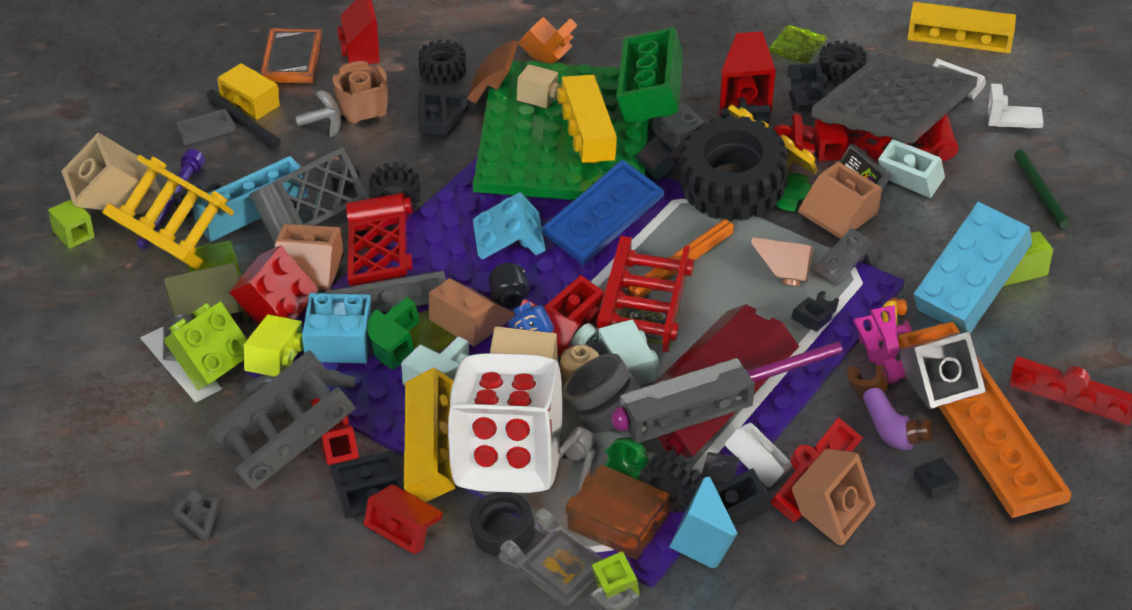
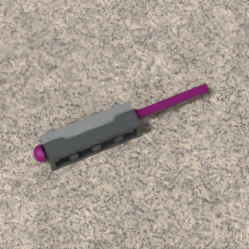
M834 342L752 370H745L738 358L670 380L661 381L645 388L630 391L620 395V407L616 408L611 415L612 425L619 431H628L635 443H640L753 406L754 382L841 354L843 352L842 346L839 342Z

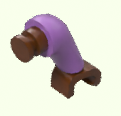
M854 365L848 367L849 384L857 397L865 403L874 426L885 443L891 448L905 451L912 450L913 444L920 443L921 439H924L925 442L932 441V429L929 419H923L922 423H919L918 420L910 421L907 415L897 414L885 395L888 375L883 365H876L875 377L869 380H863L859 369Z

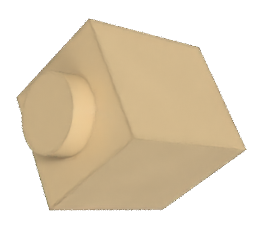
M528 64L518 77L517 101L548 108L551 102L557 99V89L561 88V85L558 84V72Z

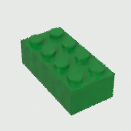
M675 27L623 39L616 97L625 123L643 122L650 118L668 117L674 113H679L683 51Z

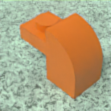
M542 17L521 38L518 44L531 57L545 63H554L572 47L569 43L574 37L571 32L578 25L570 18L559 30H556Z

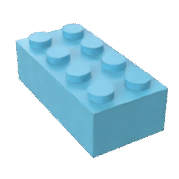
M977 202L914 292L913 296L917 310L943 324L953 321L960 332L970 331L971 333L1032 245L1030 227Z

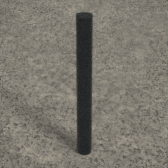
M211 89L208 91L207 98L221 109H227L233 118L273 148L279 146L280 139L215 90Z

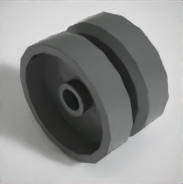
M608 353L600 355L579 367L564 384L562 395L574 411H578L577 416L586 429L590 432L598 433L614 427L611 422V415L616 408L620 407V395L641 389V386L633 375H629V369L620 356Z

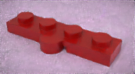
M1017 356L1013 364L1009 386L1130 426L1132 421V393L1090 380L1088 372L1081 367H1069L1065 374H1063L1059 369Z
M838 417L814 447L800 445L791 454L790 462L795 471L770 500V503L795 524L802 515L792 487L825 449L852 452L863 437Z

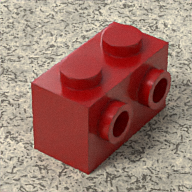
M580 275L545 305L544 308L577 323L575 335L582 326L588 322L592 324L597 320L604 291Z

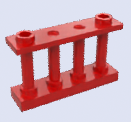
M620 236L597 319V329L632 320L631 318L619 317V313H616L617 309L622 310L623 307L667 314L665 324L633 319L638 330H643L647 334L663 336L662 352H668L670 342L676 341L678 336L679 323H675L686 276L692 277L694 259H689L690 246H684L681 260L638 254L636 250H631L632 237ZM638 265L676 271L678 273L676 281L634 275L631 274V271H628V268ZM628 286L671 292L673 294L671 302L628 296L622 290L623 288L628 289Z

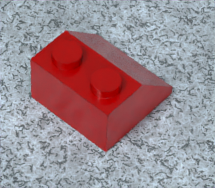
M355 0L340 15L341 26H337L342 57L347 56L348 63L357 61L368 62V64L380 63L377 19L372 0Z

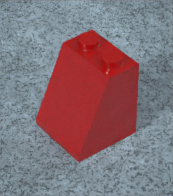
M763 31L736 33L721 70L719 117H721V109L728 108L730 105L737 106L738 98L745 97L747 105H769L772 112L776 69Z

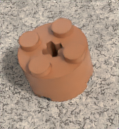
M351 62L340 67L339 73L336 76L334 74V98L339 105L341 115L345 116L347 122L357 123L364 119L382 117L387 113V75L381 66L376 65V68L368 66V62Z

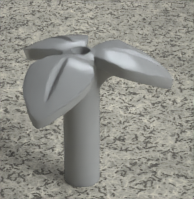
M319 91L316 95L326 107L297 115L296 121L298 126L329 118L331 120L329 136L334 137L341 127L339 105L331 94L326 91Z

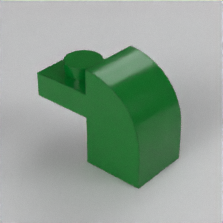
M404 298L385 315L376 309L371 314L367 323V332L374 355L380 362L392 370L396 369L415 350L409 331L420 323L416 304L410 298Z

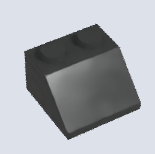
M970 331L948 334L899 349L906 379L928 409L986 392Z

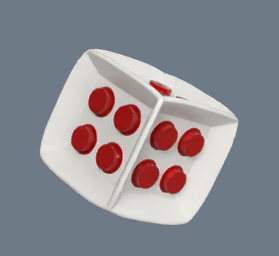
M499 353L475 354L465 357L458 366L452 385L448 419L450 467L455 485L465 489L487 492L532 493L548 490L552 486L557 472L560 456L558 449L560 448L562 428V383L557 360L537 355Z

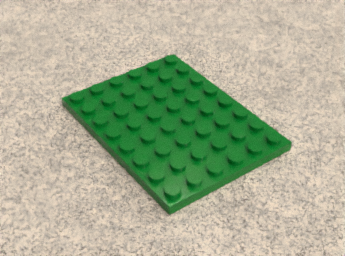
M512 61L510 70L497 90L491 86L489 88L473 181V192L515 195L521 192L524 196L575 200L622 159L645 176V167L635 156L647 145L648 119L643 122L625 123L616 97L620 69L616 67H591L589 65H565L563 63L549 64L537 61ZM528 64L558 72V84L560 85L562 84V77L595 76L617 136L615 160L582 163L579 152L574 151L573 136L568 134V120L563 119L562 104H558L557 99H554L548 108L517 101L518 77Z

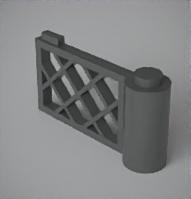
M344 147L249 194L274 244L284 224L314 226L345 210L346 203L364 200L369 197ZM336 156L339 157L343 165L341 174L329 170L331 160ZM310 169L322 173L319 186L307 182ZM327 175L339 179L336 193L324 188ZM292 181L299 184L296 198L287 194L283 183ZM345 182L353 185L358 194L357 197L351 199L342 195ZM305 187L317 191L314 204L302 200ZM323 194L335 198L333 208L330 211L319 207ZM300 205L312 210L310 221L305 224L302 223L298 215Z

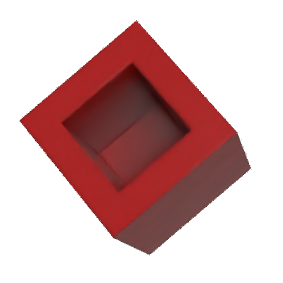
M821 119L814 121L812 141L815 145L818 162L842 159L847 150L848 142L844 125L824 123Z

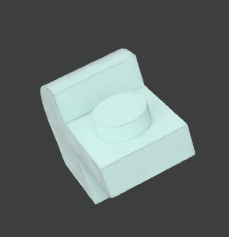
M458 336L441 354L419 345L401 362L403 385H405L406 381L433 367L454 380L460 362L469 356V342Z

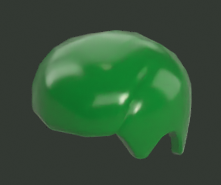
M623 437L616 439L605 450V453L608 454V461L602 466V472L608 483L617 490H627L642 482L639 480L640 471L649 462V456L643 444L635 443L633 438Z

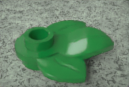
M801 173L787 174V186L784 195L777 201L776 206L782 210L795 212L797 201L804 200L813 186L808 183L809 176Z

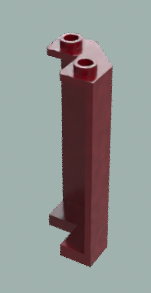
M745 304L728 310L652 385L738 358L745 370H752L789 358L799 348V345L783 322L773 317L767 320L757 315L755 308ZM766 378V379H763V380L754 382V383H755L754 393H755L769 378ZM737 411L657 438L667 453L672 450L676 452V457L680 454L685 456V459L693 457Z

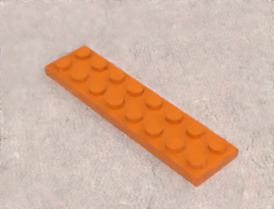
M952 321L898 335L899 348H905L948 334L959 333L960 331ZM977 357L986 392L938 406L1011 518L1069 503L1072 496L1071 491Z

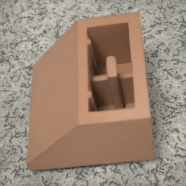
M837 162L818 176L799 207L798 213L841 239L850 228L858 229L879 213L882 187L842 163Z
M284 224L277 237L275 248L281 245L317 286L318 291L330 290L344 257L340 227Z

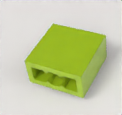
M221 301L213 307L206 303L193 312L196 318L188 323L183 318L169 328L172 334L163 339L197 390L207 386L244 360V344L247 339Z

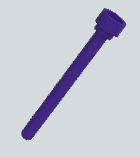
M187 149L180 160L182 169L177 176L188 181L191 174L199 172L205 163L204 155L196 149ZM178 186L174 193L180 192L183 188ZM173 194L154 223L156 225L155 231L158 230L174 204ZM140 236L137 246L140 249H145L150 242Z

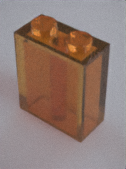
M600 464L593 475L589 474L585 478L579 493L576 496H571L567 502L565 513L567 514L568 529L618 552L623 551L625 555L637 560L668 518L670 494Z

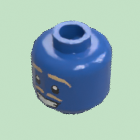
M530 302L514 309L513 312L516 316L509 320V327L514 329L549 333L554 331V325L542 305L532 307Z

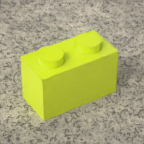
M267 315L244 344V371L276 377L290 366L297 353L302 352L304 349L302 321Z

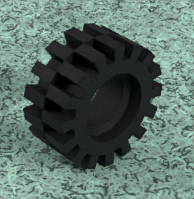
M437 40L436 44L431 41L429 46L425 44L419 50L420 76H423L425 81L430 79L432 84L438 81V85H443L444 81H447V84H452V80L457 82L460 80L459 77H464V72L466 73V53L462 45L458 46L457 42L451 44V40H446L445 43H442V40Z
M838 40L835 41L834 45L831 42L827 43V46L824 45L822 50H820L819 63L822 73L827 75V82L832 80V84L836 85L837 82L842 84L866 65L867 53L863 51V47H857V44L854 42L850 45L845 40L844 43H840Z
M393 162V167H389L387 163L383 164V170L378 167L375 169L376 173L372 172L369 179V199L396 194L384 189L390 186H400L405 190L398 193L403 192L405 198L410 197L413 209L417 207V203L420 202L419 175L415 174L413 168L408 170V165L403 164L400 168L398 163Z
M661 450V452L655 453L640 471L639 480L642 481L640 486L642 489H647L645 495L647 497L652 496L654 504H662V509L667 510L670 507L671 512L676 513L677 510L683 512L688 508L703 480L698 478L700 475L698 469H692L694 464L691 461L688 463L684 461L685 456L680 454L676 457L675 451L670 450L667 453L666 450Z

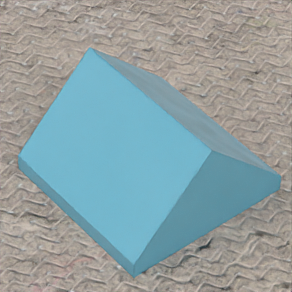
M710 477L704 478L682 517L669 548L710 568H715L720 564L738 533Z

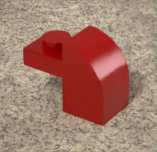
M319 397L310 399L312 407L320 401ZM348 415L318 439L323 459L327 465L359 458L353 426L349 424Z

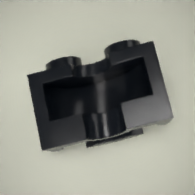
M820 63L788 65L787 77H790L792 89L788 93L792 109L800 112L812 111V106L829 94L827 92L828 82L826 73H822Z

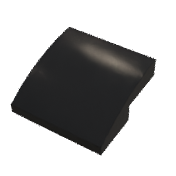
M393 450L330 465L334 485L346 519L366 514L368 498L388 486L396 485L404 490L403 476L399 472Z

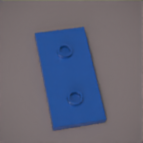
M622 159L544 225L542 233L584 266L664 196V190Z

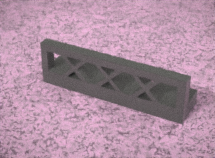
M434 271L325 290L323 293L371 295L370 314H372L376 309L380 312L390 311L393 306L400 303L406 297L413 300L416 306L429 304V292L446 281L444 271Z

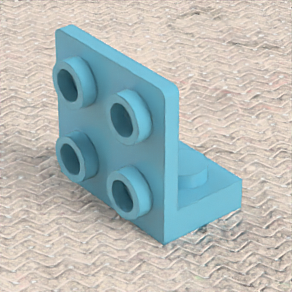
M521 192L506 198L500 204L480 213L473 219L477 252L481 259L487 258L519 240L524 248L528 247L535 255L546 250L539 212Z

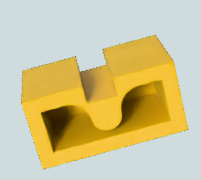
M242 63L217 77L219 94L235 106H241V110L255 120L260 119L280 106L278 85Z

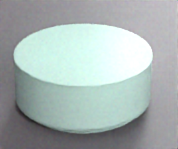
M590 323L585 324L574 335L571 347L587 345L596 340L598 341V329Z

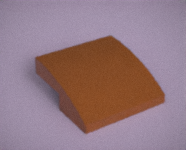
M512 40L505 43L484 59L476 70L467 96L468 100L476 104L487 85L496 90L499 88L510 70L518 45L517 41Z

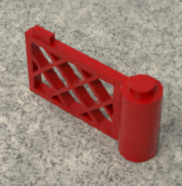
M947 113L915 141L923 146L915 148L938 156L942 161L955 157L959 149ZM844 125L848 137L847 149L850 144L856 145L860 149L867 151L866 154L876 162H878L879 157L884 152L881 148L884 145H889L892 137H878L869 131L861 129L851 130ZM860 133L862 136L856 139L848 134ZM871 138L878 142L873 146L865 141Z
M402 192L346 203L349 222V285L354 286L407 276V270H413L412 255L407 254V220H409V214H413L410 197L405 198ZM399 224L391 232L385 230L390 225ZM370 230L363 237L356 234L357 231ZM377 235L384 237L377 244L371 242ZM392 241L397 243L398 245L391 251L385 248ZM363 247L370 249L363 256L357 254ZM378 253L384 256L377 263L371 261ZM391 261L399 263L398 267L385 268ZM363 266L370 268L366 273L356 274Z

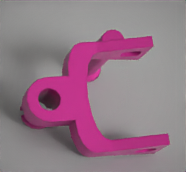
M895 305L870 310L872 314L870 316L853 319L859 333V340L866 348L869 361L876 363V365H883L888 375V385L897 383L899 379L906 377L902 361H896L895 359L899 353L897 338L900 334L912 332L908 321H905L903 325L896 326ZM882 311L887 313L888 322L882 320ZM864 320L870 323V331L864 329ZM883 341L882 348H880L879 342Z

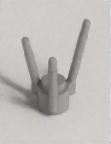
M582 427L573 429L564 444L558 449L559 460L564 455L574 461L585 459L576 495L577 502L582 501L591 463L596 455V451L592 448L595 438L589 430Z

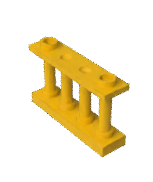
M139 155L137 160L148 167L125 205L121 204L118 209L108 203L102 213L198 270L204 260L194 254L197 250L194 247L219 209L230 216L235 211L225 205L228 199L213 191L209 195L165 169L167 165L154 156L148 160ZM159 174L168 179L146 215L136 220L134 218L136 215L134 211L157 175ZM180 186L187 190L186 196L164 229L161 228L159 232L155 231L156 225L154 223L176 188ZM198 197L208 202L207 207L185 241L181 240L179 245L175 243L176 237L174 235Z

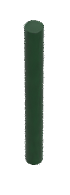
M1023 150L1016 151L1014 154L1015 159L1061 228L1068 227L1070 225L1069 218Z

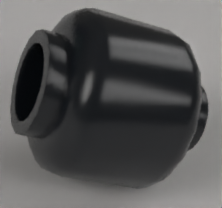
M506 262L498 265L490 272L488 282L493 301L503 307L514 308L521 305L522 301L528 297L529 285L525 270L520 265Z

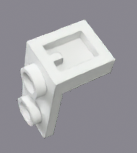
M991 84L987 104L988 126L1023 127L1027 129L1043 128L1044 122L1040 107L1008 106V96L1003 95L1002 84Z

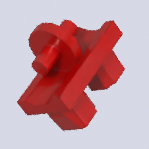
M794 113L792 116L793 123L790 127L784 124L773 127L777 135L788 137L795 144L794 147L800 151L806 149L812 155L814 154L815 145L810 143L813 138L814 127L802 124V115Z

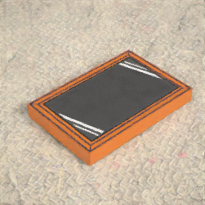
M270 28L260 74L275 83L312 84L320 51L322 29Z

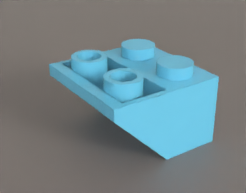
M310 293L302 334L304 354L311 350L320 362L367 363L370 343L367 323L370 318L371 295Z

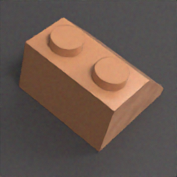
M450 278L429 292V320L453 335L467 340L473 347L494 332L495 326L502 327L514 317V312L471 287Z
M825 449L792 487L801 515L837 545L843 546L876 505L859 454L855 452Z

